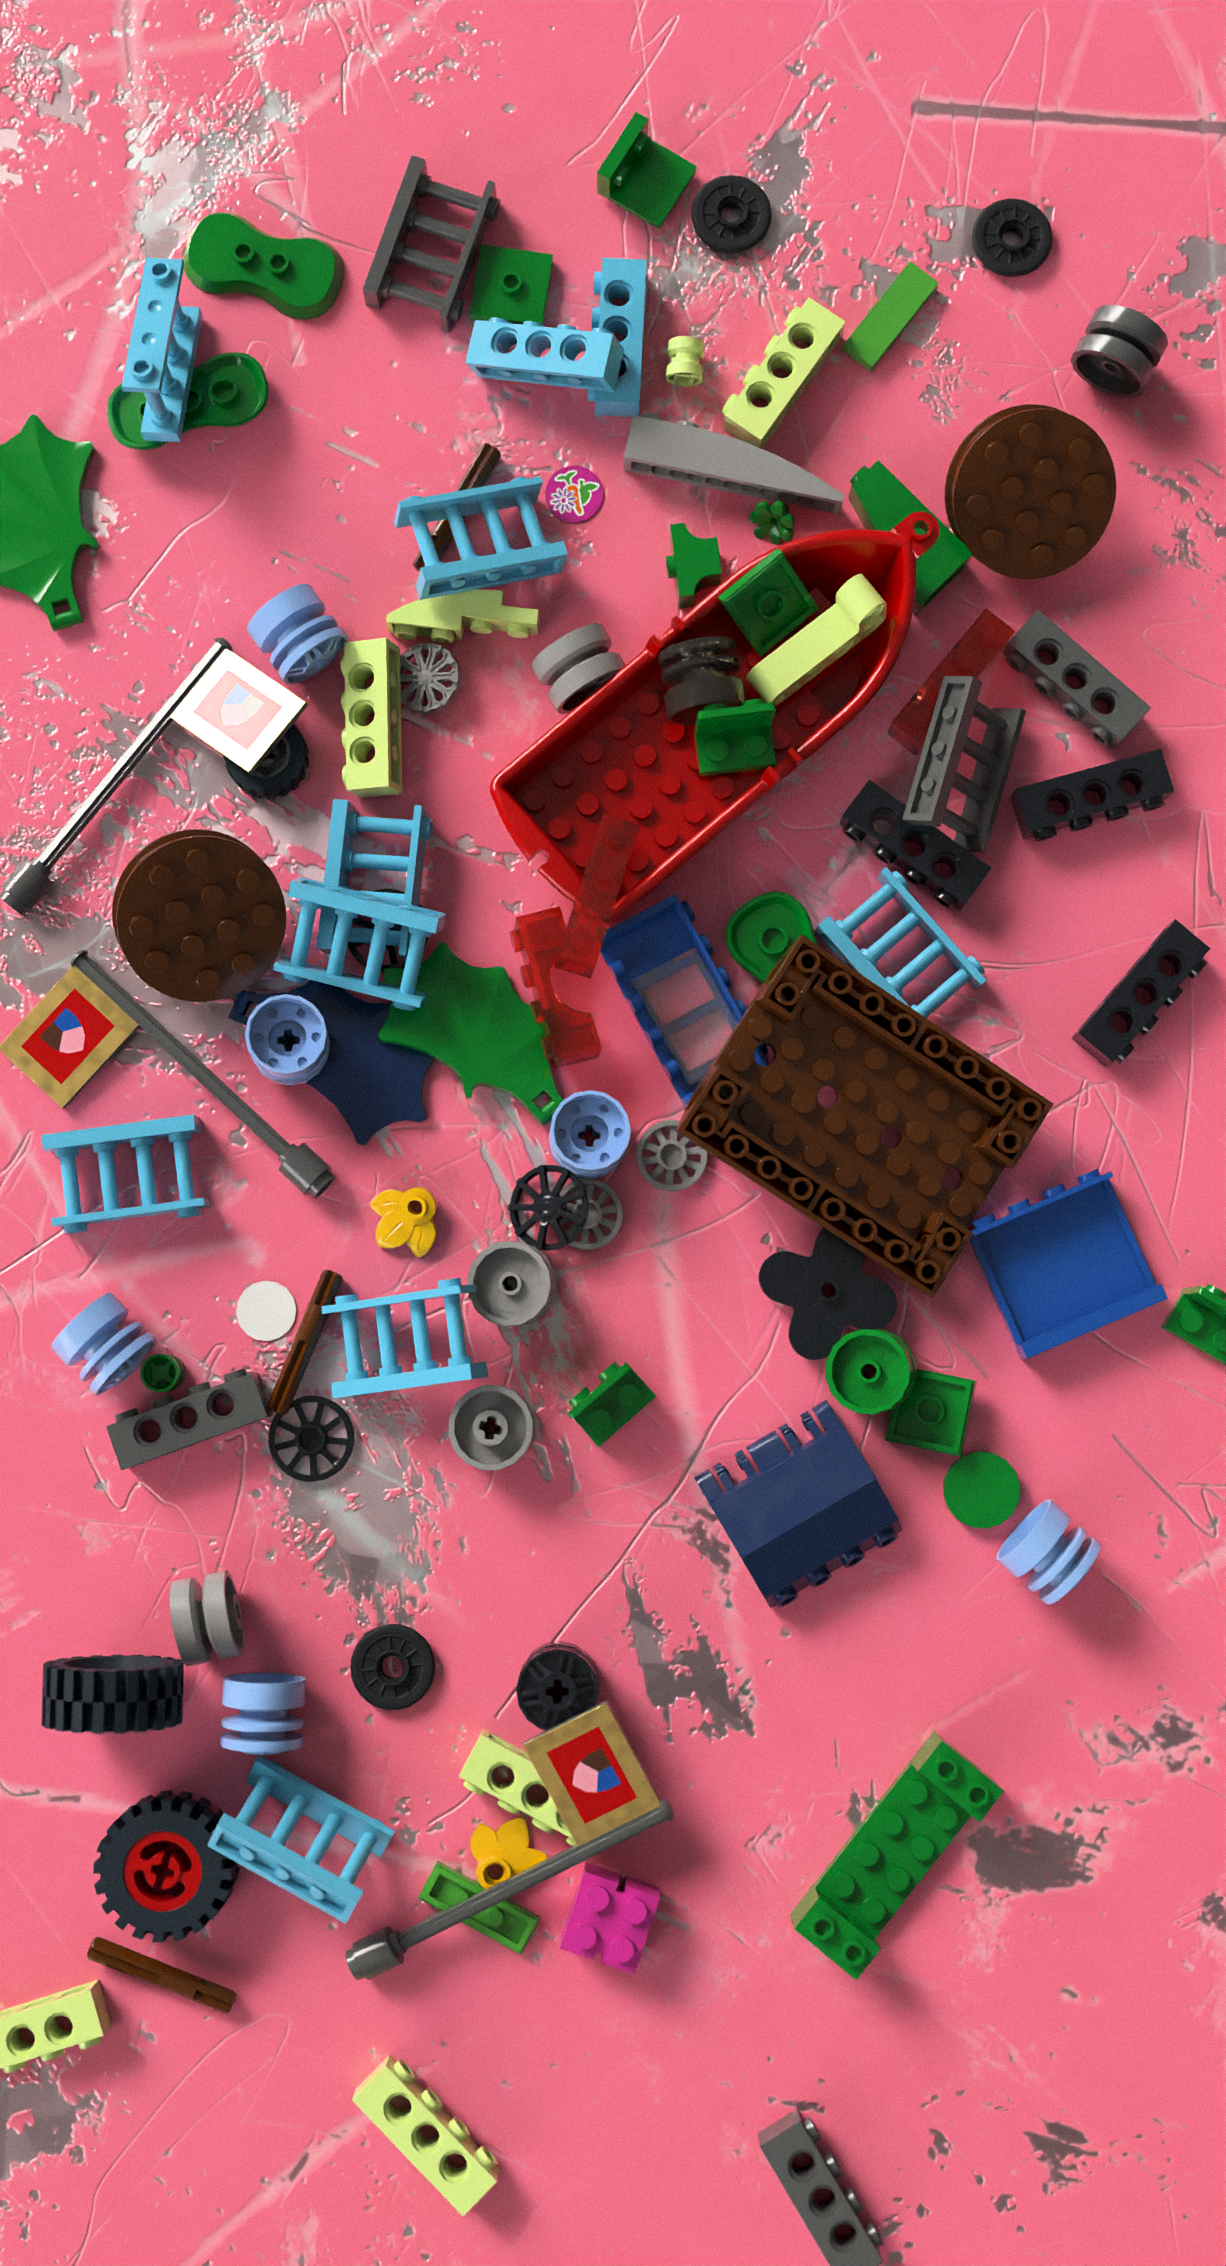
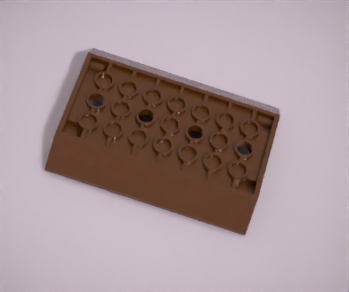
M800 935L770 971L690 1097L676 1132L924 1294L933 1298L973 1235V1232L967 1229L1003 1169L1016 1166L1054 1103L803 935ZM760 1044L770 1046L773 1051V1060L767 1066L759 1065L754 1058V1051ZM826 1085L832 1087L836 1093V1101L829 1108L823 1107L817 1098L819 1090ZM887 1127L894 1128L899 1137L897 1145L892 1149L885 1148L880 1141L881 1133ZM950 1168L956 1169L960 1174V1183L953 1190L947 1189L943 1184V1175Z

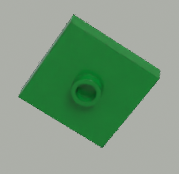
M481 244L470 308V320L489 321L490 318L495 317L504 319L511 324L523 325L524 321H534L543 325L553 266V254Z
M778 548L718 596V599L746 640L760 657L819 609L783 552Z
M918 1369L917 1383L911 1396L899 1407L891 1409L885 1440L962 1457L977 1381Z

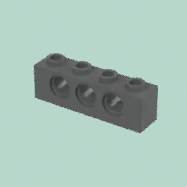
M1038 609L1009 640L1002 652L1007 656L1006 661L1014 670L1019 673L1024 671L1034 680V685L1039 692L1046 697L1053 696L1063 705L1062 710L1076 722H1083L1091 729L1090 734L1103 746L1109 745L1115 749L1151 709L1146 702ZM1037 653H1049L1054 659V664L1045 665L1041 663ZM1065 677H1077L1081 681L1082 688H1070L1065 681ZM1102 700L1106 702L1110 708V713H1099L1094 707V701Z
M244 1368L224 1375L225 1383L211 1388L210 1383L205 1382L187 1389L189 1396L175 1401L173 1395L151 1402L153 1409L139 1414L137 1408L115 1415L117 1423L108 1425L106 1428L120 1469L132 1468L273 1416L271 1410L267 1407L268 1401L258 1373L247 1375ZM223 1393L230 1395L234 1401V1408L228 1415L221 1414L216 1408V1400ZM187 1406L193 1408L198 1417L197 1423L191 1429L183 1426L180 1421L181 1411ZM149 1420L156 1421L161 1427V1435L155 1442L148 1440L144 1434V1427Z
M798 2109L757 2133L761 2150L829 2266H878L883 2263L879 2249L884 2244L872 2222L865 2225L858 2212L863 2207L852 2187L845 2190L838 2179V2176L842 2175V2171L832 2153L829 2152L824 2155L817 2143L822 2137L812 2119L809 2117L804 2120ZM800 2153H807L813 2157L810 2164L805 2167H798L792 2161ZM822 2188L830 2189L833 2192L831 2198L824 2202L816 2201L813 2198L814 2193ZM846 2223L854 2227L847 2236L840 2237L834 2234L835 2228L840 2224Z

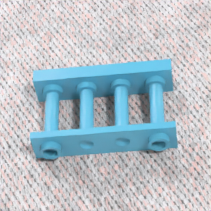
M146 258L121 386L123 392H143L146 397L140 431L144 441L181 442L203 320L200 307L181 306L178 299L185 265L183 259Z
M541 476L528 479L526 477H518L506 483L427 497L411 496L398 502L394 518L395 527L412 526L425 563V567L420 568L416 584L420 600L545 577L562 572L568 555L564 541L550 543L545 540L533 503L537 502L542 487ZM518 506L532 547L518 550L510 547L498 513L500 509ZM483 513L497 552L496 554L486 556L475 555L462 516ZM448 519L461 560L448 563L439 560L427 525L428 522Z
M333 799L324 883L351 889V886H348L349 871L353 872L354 868L407 872L405 894L355 891L419 907L426 840H431L433 835V819L429 817L428 812L422 805H414L413 820L360 816L359 812H356V808L348 800ZM359 831L411 835L409 857L356 853L355 849H352L353 834L357 835ZM321 905L317 948L324 954L330 955L338 915L335 914L336 908ZM401 925V931L389 930L386 945L399 946L398 954L406 961L411 933L408 932L409 927ZM351 927L348 942L371 944L374 929Z
M887 867L880 871L877 880L883 887L843 921L838 919L835 922L828 916L815 930V933L840 961L907 1006L909 1005L900 996L903 993L902 988L943 954L958 971L919 1005L913 1004L910 1007L925 1018L967 982L976 991L986 981L982 975L985 971L981 964L973 956L966 957L907 891L910 886L905 878L897 871L891 873ZM894 898L908 915L868 949L862 948L859 950L850 940L853 937L852 932L890 899ZM919 926L933 943L892 978L890 976L884 978L875 968L878 965L877 960L914 928Z
M299 877L290 882L288 896L299 899L298 904L301 905V911L291 959L284 957L275 962L274 971L284 973L285 979L294 982H306V979L391 1000L394 1007L403 1010L413 1011L415 1007L420 1008L428 1001L429 994L415 991L426 938L431 937V933L436 934L444 928L446 913L304 877ZM321 905L336 908L335 914L338 915L327 968L306 963L316 910L321 909ZM358 914L371 917V922L375 924L364 977L342 972L353 918H357ZM394 924L409 927L408 932L411 933L401 986L379 981L389 929L393 928Z
M192 1114L42 1135L43 1150L55 1153L56 1158H60L66 1216L51 1218L52 1226L64 1227V1233H78L88 1231L87 1224L174 1212L178 1213V1218L200 1216V1209L210 1208L211 1206L209 1199H195L188 1141L192 1140L191 1134L202 1133L200 1118ZM169 1138V1143H173L180 1201L157 1204L151 1146H154V1139ZM131 1143V1148L136 1150L142 1206L120 1209L113 1151L117 1150L116 1144ZM93 1148V1152L98 1153L104 1211L82 1214L75 1157L79 1156V1149Z
M461 1278L438 1281V1289L360 1301L358 1300V1294L335 1297L336 1304L321 1306L322 1314L341 1313L348 1373H345L346 1381L331 1383L333 1398L488 1377L486 1362L472 1363L471 1356H467L459 1295L477 1292L476 1284L462 1285ZM444 1297L452 1358L448 1359L449 1367L437 1368L436 1361H432L424 1300ZM409 1302L417 1363L413 1364V1372L403 1373L402 1365L398 1366L390 1305ZM375 1308L382 1368H379L380 1376L369 1378L368 1370L364 1371L356 1310Z
M259 1755L246 1779V1783L254 1787L253 1791L236 1819L226 1813L222 1815L207 1846L346 1924L364 1892L353 1885L370 1852L381 1858L395 1831L385 1826L380 1820L367 1816L283 1769L278 1763L269 1761ZM268 1795L288 1806L271 1838L249 1827ZM302 1814L323 1825L305 1857L284 1846ZM336 1833L357 1844L340 1877L319 1866Z

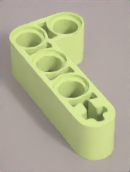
M862 573L852 577L836 593V603L754 666L747 674L746 679L761 698L765 700V703L774 702L775 706L779 705L875 631L886 619L887 603Z

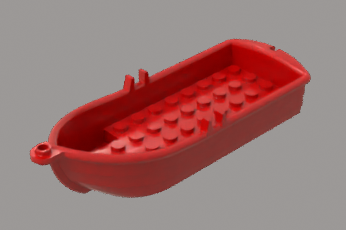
M914 512L903 519L890 532L869 529L829 531L806 536L776 547L783 552L819 609L761 657L753 650L718 599V596L776 548L756 557L738 569L681 619L677 616L671 619V627L658 638L653 634L641 653L492 779L490 794L499 816L526 859L530 861L536 854L542 853L548 861L542 864L537 871L563 896L600 921L614 922L624 916L844 728L876 695L889 676L904 645L915 602L916 560L936 543L940 532L937 520L927 512ZM922 528L926 534L919 535L914 529ZM862 573L887 603L886 619L865 639L785 701L775 706L776 712L771 724L776 761L775 767L769 766L766 769L700 776L694 738L698 712L704 711V707L711 704L723 703L729 708L742 706V703L747 700L762 699L746 679L747 674L760 661L836 603V593L849 579Z

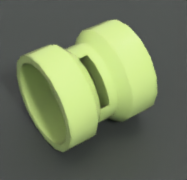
M691 336L671 338L668 341L667 353L671 358V363L667 365L666 380L673 385L684 387L700 384L702 382L703 368L699 365V360L704 357V342Z

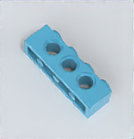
M602 258V272H594V295H600V307L592 308V329L603 328L611 331L613 334L620 333L626 337L623 341L619 342L624 348L620 370L624 374L618 377L615 392L588 389V401L595 402V415L639 416L647 260ZM615 298H623L627 301V304L614 306L610 302Z
M493 317L489 321L475 320L465 363L478 378L615 392L624 348L611 331L603 328H593L591 332L581 331L566 324H560L557 328L544 327L542 324L534 321H524L523 325L511 324L504 319ZM516 344L514 350L507 353L508 349ZM551 348L548 354L540 357L544 350ZM585 351L581 359L574 361L579 353Z

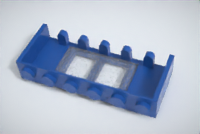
M674 894L595 936V944L673 1088L686 1108L690 1097L743 1016L746 1008L740 999L733 1000L727 989L732 984L726 971L722 966L715 967L709 956L714 953L709 940L704 933L698 935L691 922L695 921L696 918L686 900L680 903L678 897ZM760 1044L754 1051V1058L761 1066L769 1065L764 1056L768 1052L766 1044Z

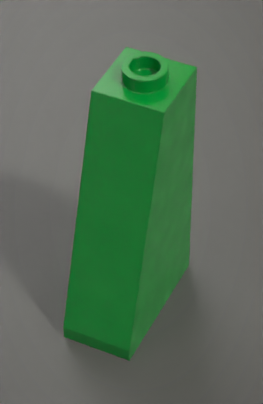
M877 460L869 469L863 466L850 480L852 486L848 499L864 528L890 532L908 515L920 511L931 514L939 524L940 532L936 543L916 560V593L913 614L916 616L968 566L972 554L922 502ZM922 528L914 529L919 535L926 534Z

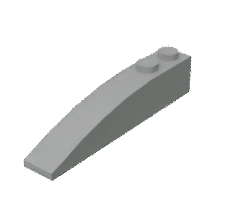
M649 413L642 416L633 415L624 454L625 471L775 502L780 501L785 504L840 515L844 500L843 493L812 473L776 454L742 440L702 429L693 422L680 421L678 424L663 421V418Z

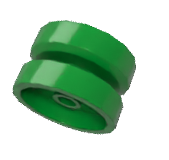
M860 1329L846 1334L833 1346L826 1361V1380L831 1394L843 1407L860 1414H878L899 1407L911 1396L917 1383L918 1364L912 1348L902 1337L888 1330ZM869 1364L874 1365L876 1368L875 1377L868 1378L866 1374L871 1369Z

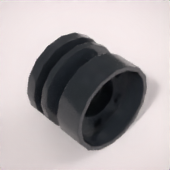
M557 1641L543 1644L530 1653L522 1665L516 1688L519 1707L527 1720L539 1729L546 1731L596 1706L599 1694V1677L597 1667L587 1652L575 1644ZM554 1680H562V1687L569 1688V1690L563 1691L562 1698H555L554 1692L547 1690V1687H553Z

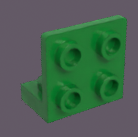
M635 112L597 171V193L659 229L694 177L696 166L653 141L648 135V118Z
M751 699L743 702L742 706L727 708L726 704L717 703L704 707V711H699L694 729V738L700 776L766 769L769 766L774 768L776 761L771 724L776 712L775 703H765L764 699Z
M1207 1284L1206 1287L1198 1285L1197 1287L1183 1288L1161 1328L1226 1366V1293L1210 1284Z
M616 1361L613 1362L598 1376L602 1381L598 1387L591 1392L586 1386L569 1401L573 1409L567 1414L571 1419H575L598 1447L656 1397L627 1362L622 1366H619Z

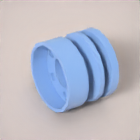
M309 584L292 586L273 597L254 614L247 626L249 635L263 653H272L269 661L274 669L279 670L278 673L285 684H296L317 674L339 656L344 649V642H348L346 633L342 628L337 627L338 624L335 618L330 615L323 616L326 609L325 605Z
M289 994L269 997L256 1006L247 1020L245 1038L248 1051L262 1075L273 1082L290 1086L308 1082L318 1075L327 1063L331 1045L325 1021L316 1006L306 999ZM292 1036L295 1042L299 1044H294L292 1051L288 1052L282 1044L287 1042V1037Z
M588 1090L572 1094L560 1103L552 1116L549 1146L553 1159L558 1166L571 1171L578 1178L595 1179L606 1176L618 1167L626 1154L631 1133L628 1114L619 1101L606 1093ZM586 1130L592 1131L593 1137H599V1139L594 1140L591 1147L586 1146L585 1140L578 1139L584 1136Z
M110 1292L102 1295L81 1311L58 1334L51 1344V1349L67 1366H73L84 1359L88 1361L82 1368L78 1378L84 1382L97 1375L89 1387L95 1395L104 1393L130 1376L141 1365L146 1354L157 1340L151 1333H145L135 1340L143 1328V1325L138 1321L124 1329L120 1327L127 1317L129 1310Z
M1050 1499L1040 1503L1017 1525L1001 1546L996 1560L1015 1577H1020L1033 1569L1027 1582V1588L1033 1592L1040 1589L1039 1599L1047 1605L1057 1602L1085 1577L1101 1550V1544L1095 1538L1089 1537L1085 1539L1086 1530L1082 1527H1076L1064 1535L1070 1522V1516Z
M240 1673L223 1677L222 1704L230 1708L239 1709L240 1712L239 1714L221 1719V1726L223 1728L236 1730L221 1735V1747L253 1755L278 1754L303 1747L304 1736L300 1733L292 1732V1730L304 1727V1720L287 1714V1710L305 1705L306 1678L284 1673Z

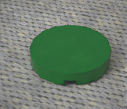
M976 1451L962 1455V1457H959L949 1466L943 1478V1495L947 1509L957 1520L970 1527L987 1529L1002 1524L1013 1514L1019 1502L1020 1483L1016 1471L1005 1459L991 1452Z

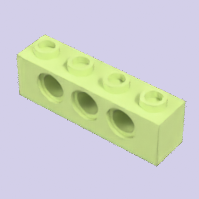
M810 297L801 308L795 306L786 319L785 326L787 328L781 337L775 335L768 343L764 351L766 358L761 365L757 366L754 364L743 380V384L746 386L738 396L732 394L722 410L724 414L723 429L737 439L763 449L842 338L846 321ZM805 340L810 344V347L800 349L793 342ZM784 369L790 375L786 378H778L773 375L772 371ZM755 398H763L769 405L764 408H758L751 401Z
M387 638L344 642V655L341 657L340 662L341 671L345 677V692L341 695V705L345 713V728L342 731V744L346 750V765L342 769L344 785L347 791L360 798L403 794L400 647ZM374 675L372 685L365 689L367 679ZM375 712L373 721L366 726L367 716ZM375 748L374 758L366 763L368 752Z
M483 1729L460 1772L459 1777L465 1780L463 1785L478 1795L484 1796L485 1792L497 1797L499 1799L497 1804L503 1809L518 1815L519 1811L533 1817L532 1823L548 1833H552L555 1829L568 1836L566 1842L571 1846H575L576 1843L550 1795L543 1802H534L528 1797L527 1790L530 1786L535 1784L544 1786L527 1753ZM498 1766H508L514 1773V1779L510 1783L501 1784L494 1779L493 1770Z
M99 1979L1 2010L0 2069L3 2068L4 2073H11L25 2067L27 2060L41 2056L42 2061H48L64 2054V2048L78 2044L79 2049H85L100 2043L102 2036L111 2027V2021ZM60 2015L68 2017L72 2022L73 2030H62L57 2024L56 2017ZM19 2028L30 2029L34 2034L35 2042L27 2043L23 2041L19 2035Z
M389 2054L356 2088L352 2101L451 2205L464 2216L497 2182L499 2168L496 2165L498 2161L488 2148L483 2145L479 2148L469 2138L470 2131L459 2118L454 2117L451 2119L441 2109L443 2104L431 2089L426 2088L423 2090L415 2082L414 2072L403 2060L399 2059L396 2062ZM395 2096H404L410 2101L411 2107L406 2110H398L392 2105L391 2099ZM423 2125H432L438 2130L439 2135L433 2139H427L419 2133L418 2129ZM451 2154H460L467 2163L462 2167L456 2168L449 2165L446 2158Z

